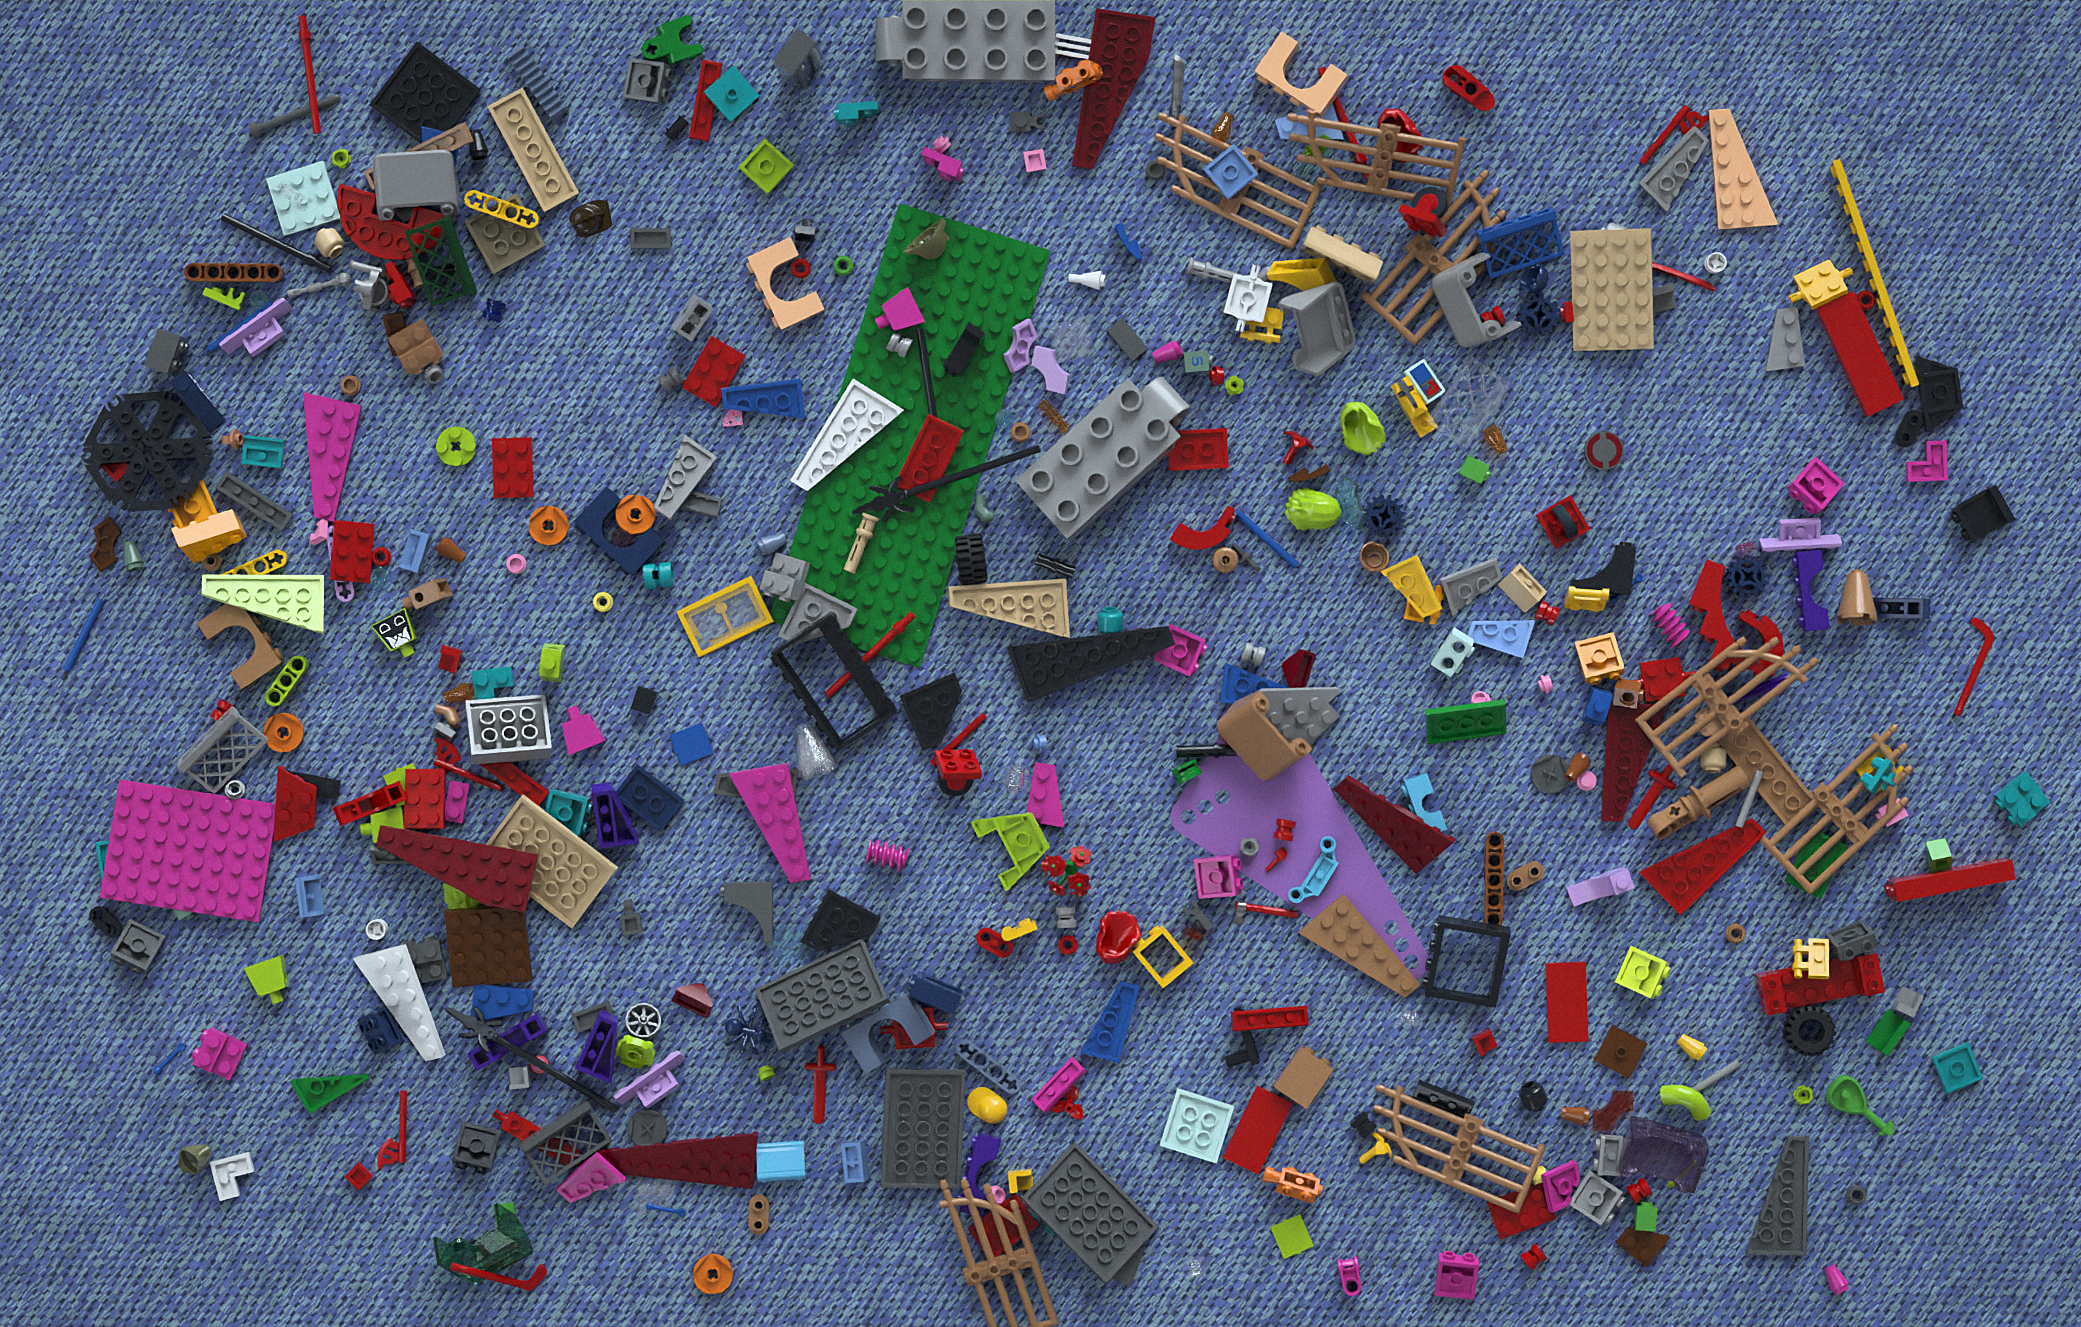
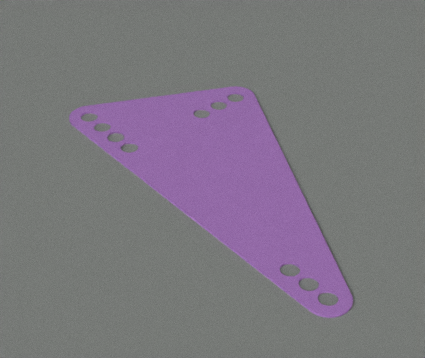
M1221 735L1215 742L1218 744H1228ZM1310 753L1273 779L1267 781L1261 780L1238 754L1237 756L1206 757L1199 767L1202 773L1191 779L1171 811V823L1178 832L1215 856L1236 854V858L1241 861V870H1239L1241 873L1312 919L1339 896L1344 894L1404 966L1406 956L1413 954L1418 957V966L1415 969H1408L1415 979L1422 977L1426 973L1425 964L1427 958H1429L1426 950ZM1224 789L1229 792L1230 799L1226 804H1219L1216 801L1215 794L1217 791ZM1205 799L1211 801L1213 809L1209 814H1202L1198 810L1200 801ZM1192 810L1195 813L1196 819L1192 824L1182 822L1181 814L1183 811ZM1277 818L1296 822L1295 828L1291 830L1294 835L1293 841L1273 838L1274 832L1278 828L1276 825ZM1325 836L1332 837L1336 842L1334 852L1335 859L1339 864L1319 896L1312 895L1306 897L1300 903L1291 902L1288 898V892L1293 887L1301 886L1322 852L1320 840ZM1249 837H1253L1259 844V851L1252 857H1248L1240 851L1241 841L1244 838L1249 839ZM1329 840L1325 841L1324 847H1329L1331 842ZM1283 847L1287 852L1286 858L1267 872L1265 868L1277 858L1274 852ZM1294 891L1292 893L1293 898H1297L1299 896L1298 891ZM1389 920H1394L1399 925V930L1394 935H1389L1384 930V925ZM1403 937L1408 940L1409 947L1406 951L1398 952L1395 949L1394 942L1397 938Z

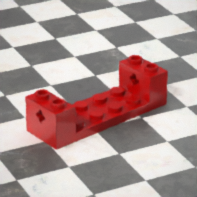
M1873 951L1867 954L1856 955L1848 961H1840L1839 958L1829 959L1828 979L1808 978V971H1802V978L1796 979L1794 978L1792 967L1755 974L1762 1013L1767 1016L1787 1012L1789 1008L1859 994L1869 996L1885 992L1878 953Z

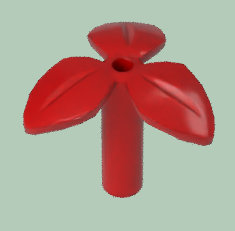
M1293 431L1283 432V434L1293 437V444L1283 459L1285 464L1290 465L1298 449L1305 444L1313 451L1314 447L1306 437H1302L1299 433Z
M1073 1086L1065 1094L1066 1101L1060 1099L1050 1110L1055 1113H1062L1065 1110L1069 1112L1071 1117L1083 1119L1082 1107L1079 1104H1073V1101L1079 1096L1078 1089Z

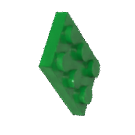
M1818 832L1799 850L1792 865L1798 869L1831 837ZM1838 841L1803 876L1811 884L1844 853L1847 845ZM1788 872L1784 881L1807 892ZM1833 874L1811 895L1822 899Z

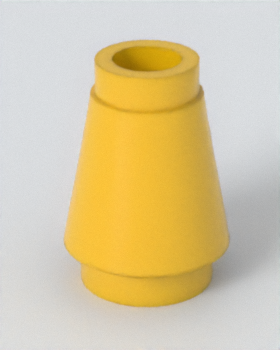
M1685 1034L1677 1042L1692 1059L1697 1061L1700 1060L1707 1050L1704 1043Z

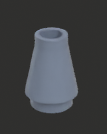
M782 532L761 537L756 543L761 555L767 554L769 556L786 544L787 540Z

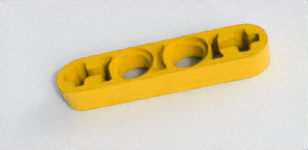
M476 190L468 191L464 197L468 207L528 229L536 228L540 222L536 212ZM474 194H477L476 198L482 201L483 197H486L483 203V209L480 208L482 205L480 203L474 202V204L471 205L469 197H473ZM490 201L498 203V209L494 212H490L487 209V204ZM510 207H514L517 210L516 217L512 219L506 216V211ZM521 210L524 211L522 214L524 216L530 217V215L533 214L535 222H531L530 225H527L528 221L522 218L521 222H518L521 216Z
M274 550L220 575H229L231 573L232 575H237L240 569L246 570L248 575H266L285 566L288 562V556L283 550ZM276 553L283 555L282 563L274 562L271 564L273 568L270 569V564L266 557H269V560H273L276 558ZM258 561H262L266 565V569L261 573L255 569Z

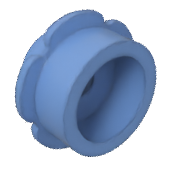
M1036 734L1035 738L1032 739L1033 749L1039 753L1047 751V740L1045 735L1039 736V734Z

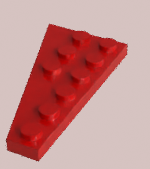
M1753 818L1745 821L1743 828L1733 826L1639 871V873L1681 915L1767 832Z

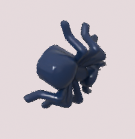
M738 1005L737 1010L741 1022L736 1018H732L725 1024L726 1032L732 1036L737 1035V1037L725 1043V1046H729L743 1038L740 1054H743L749 1037L752 1050L755 1055H758L753 1038H757L760 1046L768 1048V1045L762 1042H771L767 1037H773V1035L765 1032L771 1031V1028L757 1031L756 1029L766 1022L767 1018L764 1017L753 1027L752 1023L757 1008H753L750 1020L747 1022L743 1017L741 1007Z

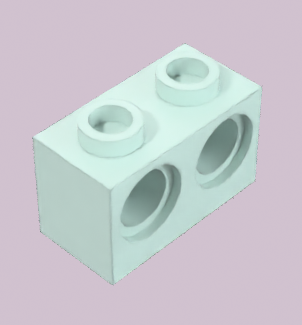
M1454 627L1435 654L1431 665L1452 677L1454 672L1458 674L1464 665L1462 660L1465 656L1469 658L1474 650V647H1472L1474 640ZM1461 642L1464 644L1465 647L1463 649H1458L1455 646V643ZM1451 658L1454 663L1451 665L1446 664L1444 659Z

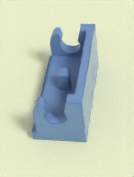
M410 529L399 567L420 573L432 535Z
M320 874L295 878L300 918L325 914Z
M866 1140L841 1143L845 1183L865 1182L870 1179Z

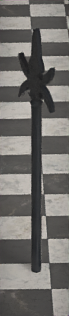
M1036 445L934 481L905 489L904 491L898 489L897 492L894 491L902 476H898L892 481L889 491L881 486H869V490L879 494L883 493L884 496L879 495L871 502L852 510V514L871 510H885V507H889V510H886L882 518L883 523L891 517L894 507L902 512H914L913 508L907 507L904 504L900 505L899 502L904 503L905 499L1040 453V446Z
M477 1006L473 1007L476 1018L464 1015L450 1007L444 1009L450 1016L461 1022L467 1030L473 1031V1033L470 1031L459 1033L458 1037L465 1039L477 1037L480 1047L486 1053L490 1051L486 1041L491 1040L615 1113L618 1106L499 1036L498 1033H495L494 1027L503 1026L504 1022L497 1020L485 1022V1017Z

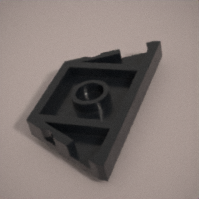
M1915 356L1914 361L1919 382L1918 387L1925 432H1930L1964 408L1958 368L1931 361L1921 356Z

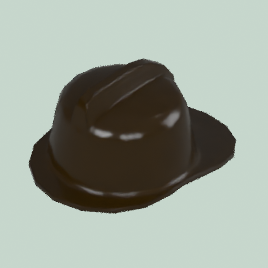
M591 201L572 211L569 221L579 237H590L612 226L610 208L607 201Z

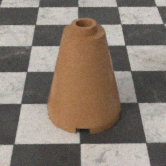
M1851 570V573L1847 574L1837 615V622L1845 625V621H1849L1852 623V626H1864L1873 624V621L1877 622V613L1868 575L1863 573V570Z

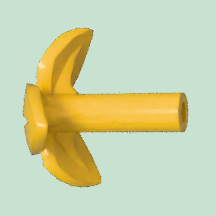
M1372 1132L1371 1135L1375 1137L1377 1143L1359 1157V1161L1362 1164H1365L1375 1155L1388 1153L1390 1159L1393 1157L1391 1148L1388 1143L1384 1142V1138Z

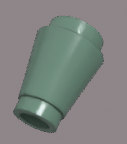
M135 541L123 543L124 567L127 568L128 572L141 570L144 561L135 545Z

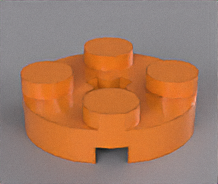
M628 495L619 502L616 508V522L620 529L629 535L643 534L653 525L655 519L654 506L644 496ZM631 510L640 512L639 519L636 520L630 517L632 515Z
M542 506L531 515L529 532L538 543L556 545L567 536L569 522L566 514L561 509L553 506ZM545 521L554 522V529L552 531L544 529L546 526Z
M278 713L266 721L263 734L268 738L266 743L271 749L277 752H289L296 749L303 741L304 726L295 715ZM286 727L289 735L281 738L279 729Z
M714 1253L701 1257L693 1271L695 1285L707 1294L725 1291L733 1277V1269L730 1262L724 1256ZM716 1269L718 1278L713 1277L710 1279L708 1277L710 1275L708 1270Z

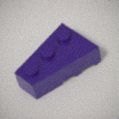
M612 782L592 784L599 848L638 844L639 835Z
M600 1009L575 1065V1069L612 1084L618 1026L617 1016Z

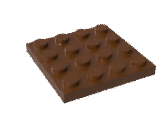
M488 906L447 909L444 911L453 987L529 982L533 980L526 913Z

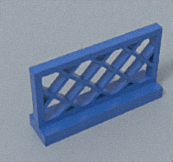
M1549 207L1475 231L1482 253H1488L1491 256L1490 260L1489 258L1484 260L1488 277H1497L1565 255L1556 222V211ZM1551 222L1553 230L1547 236L1541 230L1544 224ZM1528 229L1536 232L1531 242L1522 238ZM1539 234L1547 238L1542 249L1534 245ZM1510 235L1517 237L1512 248L1503 244L1507 236ZM1520 240L1529 244L1524 254L1515 251ZM1551 240L1557 243V252L1549 253L1545 251ZM1491 241L1498 243L1493 254L1487 252L1485 243ZM1502 246L1510 250L1505 261L1497 257ZM1532 246L1540 250L1539 255L1535 259L1527 257ZM1513 253L1522 256L1517 265L1508 263ZM1495 258L1503 262L1500 270L1492 272L1491 264Z

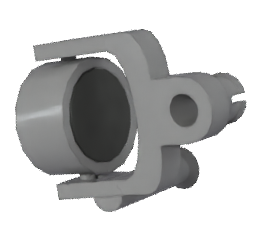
M351 259L349 270L354 269L370 274L363 281L356 279L355 284L359 285V287L354 286L353 291L359 292L360 299L363 301V310L378 313L379 309L374 307L384 305L389 299V285L380 278H387L384 273L385 270L358 263Z

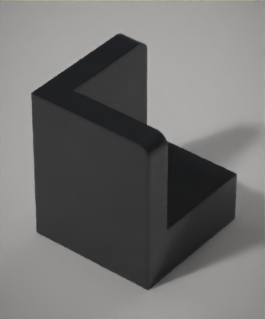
M638 686L631 709L650 714L659 692Z

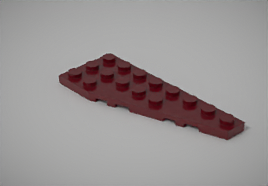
M1096 8L1088 60L1099 64L1103 75H1101L1102 78L1097 80V82L1084 86L1072 167L1092 170L1149 59L1155 17Z

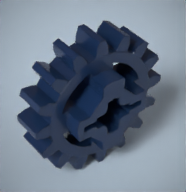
M1543 293L1539 295V298L1532 294V300L1526 297V304L1520 303L1519 306L1523 309L1517 311V314L1521 315V318L1517 319V321L1523 322L1520 328L1526 327L1527 334L1533 331L1534 337H1537L1539 332L1542 336H1545L1546 330L1549 333L1553 332L1551 326H1558L1555 320L1561 318L1556 315L1560 308L1554 307L1557 303L1556 301L1550 302L1551 296L1544 299ZM1536 302L1533 310L1527 309L1531 303ZM1545 304L1550 308L1551 312L1546 310ZM1540 308V313L1543 314L1544 317H1541L1538 321L1537 316H1534V313L1538 312ZM1526 318L1531 319L1533 326L1528 323ZM1550 320L1546 327L1541 328L1542 322Z
M1380 494L1379 500L1375 496L1372 497L1373 503L1367 502L1366 504L1369 508L1363 509L1367 516L1362 517V520L1368 521L1365 527L1371 526L1370 533L1377 531V537H1380L1382 533H1384L1385 537H1388L1389 532L1395 535V528L1401 530L1402 527L1399 523L1405 522L1401 516L1405 515L1406 512L1400 510L1403 504L1397 505L1398 498L1392 501L1391 495L1384 499L1383 494ZM1384 502L1379 510L1373 509L1378 503ZM1391 505L1396 509L1397 515L1392 513ZM1386 509L1389 519H1385L1382 523V517L1379 516V513H1383ZM1371 516L1376 518L1378 522L1377 527L1373 524ZM1395 522L1391 528L1385 529L1387 523Z
M1744 555V560L1741 557H1736L1737 563L1731 561L1732 568H1726V571L1730 573V575L1725 576V579H1730L1727 587L1733 586L1734 588L1731 592L1735 593L1738 591V597H1742L1744 593L1746 598H1750L1751 593L1754 596H1758L1757 590L1763 592L1764 588L1762 585H1768L1765 578L1770 575L1764 573L1768 567L1761 566L1763 560L1756 562V556H1752L1750 560L1748 555ZM1744 563L1753 564L1747 569L1741 566ZM1758 571L1760 573V580H1757ZM1735 572L1738 574L1737 582H1735L1734 578ZM1750 572L1751 574L1749 577L1752 581L1744 580V573ZM1746 584H1749L1753 587V589L1744 590L1742 588Z

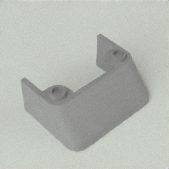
M1480 252L1435 275L1431 281V288L1457 343L1462 347L1470 348L1495 340L1522 326L1521 322L1514 320L1501 326L1495 320H1487L1482 323L1466 291V287L1472 285L1476 280L1473 266L1490 258L1488 253Z

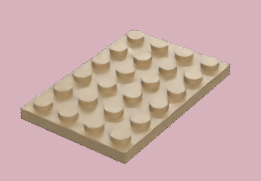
M1651 228L1570 231L1572 305L1574 315L1573 351L1654 349Z
M525 795L519 798L486 843V845L538 854L529 896L570 928L575 926L618 868Z

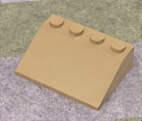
M1317 225L1315 228L1311 226L1300 250L1316 258H1326L1328 264L1369 284H1372L1377 279L1383 261L1379 260V255L1373 252L1367 254L1362 251L1363 248L1354 243L1349 245L1344 242V238L1336 234L1332 237L1326 234V229Z

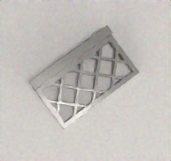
M231 706L178 760L177 768L183 773L187 772L211 793L215 794L268 741V738L239 715L237 709ZM239 721L245 726V732H233V726ZM245 736L246 745H234L233 737ZM248 736H257L261 739L257 744L248 745ZM222 737H231V745L219 746V740ZM234 749H246V755L243 758H235ZM211 750H217L218 759H206V753ZM220 750H232V758L220 759ZM218 763L219 772H207L206 764ZM221 763H232L233 768L230 771L221 772ZM195 764H204V772L196 773L191 768ZM219 776V782L213 787L207 782V777Z

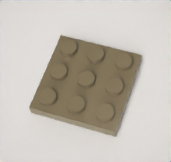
M517 193L504 199V201L525 208ZM498 203L488 208L490 212L496 211ZM514 207L508 208L506 216L511 219L516 217L517 210ZM521 210L518 222H521L522 218L528 221L527 225H530L533 222L531 217L522 215L524 211ZM483 212L465 221L468 230L494 275L546 246L537 228L528 229Z

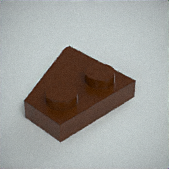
M1627 1226L1615 1243L1644 1266L1648 1267L1671 1237L1667 1234L1640 1231Z

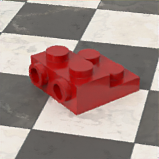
M392 261L385 265L387 268L385 274L390 282H393V284L388 286L390 290L388 295L393 303L399 304L405 310L415 304L413 301L417 297L399 266Z

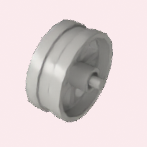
M638 1003L632 1006L625 1018L626 1030L629 1035L644 1041L654 1038L659 1033L661 1027V1015L658 1009L647 1003ZM642 1009V1015L639 1016L634 1011ZM645 1009L651 1010L653 1013L647 1017ZM630 1015H632L638 1020L634 1022H628ZM656 1016L658 1024L649 1022V1020ZM638 1025V1028L634 1033L630 1029V1026ZM648 1026L655 1027V1031L650 1033ZM640 1030H645L647 1035H639Z

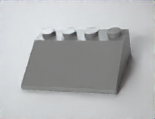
M545 694L465 701L471 765L551 758L552 745Z

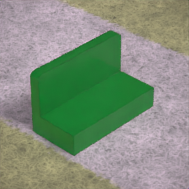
M1888 1009L1869 1034L1866 1042L1884 1055L1889 1056L1911 1024Z

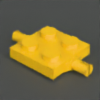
M1830 260L1822 262L1793 276L1799 291L1789 295L1788 298L1791 303L1803 299L1812 310L1848 293V288L1844 284L1843 279L1853 275V271L1849 267L1839 272L1834 268Z

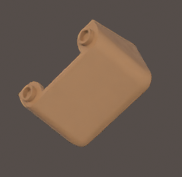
M1259 690L1235 701L1218 721L1217 731L1261 780L1267 781L1304 758L1312 750V747L1301 738L1294 739L1289 743L1264 716L1269 709V701Z

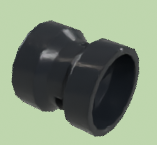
M1365 1111L1359 1113L1349 1123L1353 1128L1359 1130V1135L1363 1139L1377 1127L1374 1121H1369Z

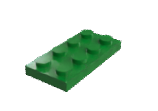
M1504 699L1425 710L1428 744L1507 734L1506 704Z

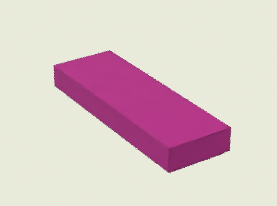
M1071 1057L1031 1100L1046 1114L1087 1071L1075 1058Z

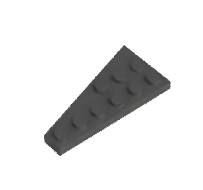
M1787 1136L1747 1247V1255L1806 1256L1809 1136Z

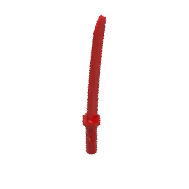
M1652 262V270L1685 280L1713 292L1717 289L1707 281Z

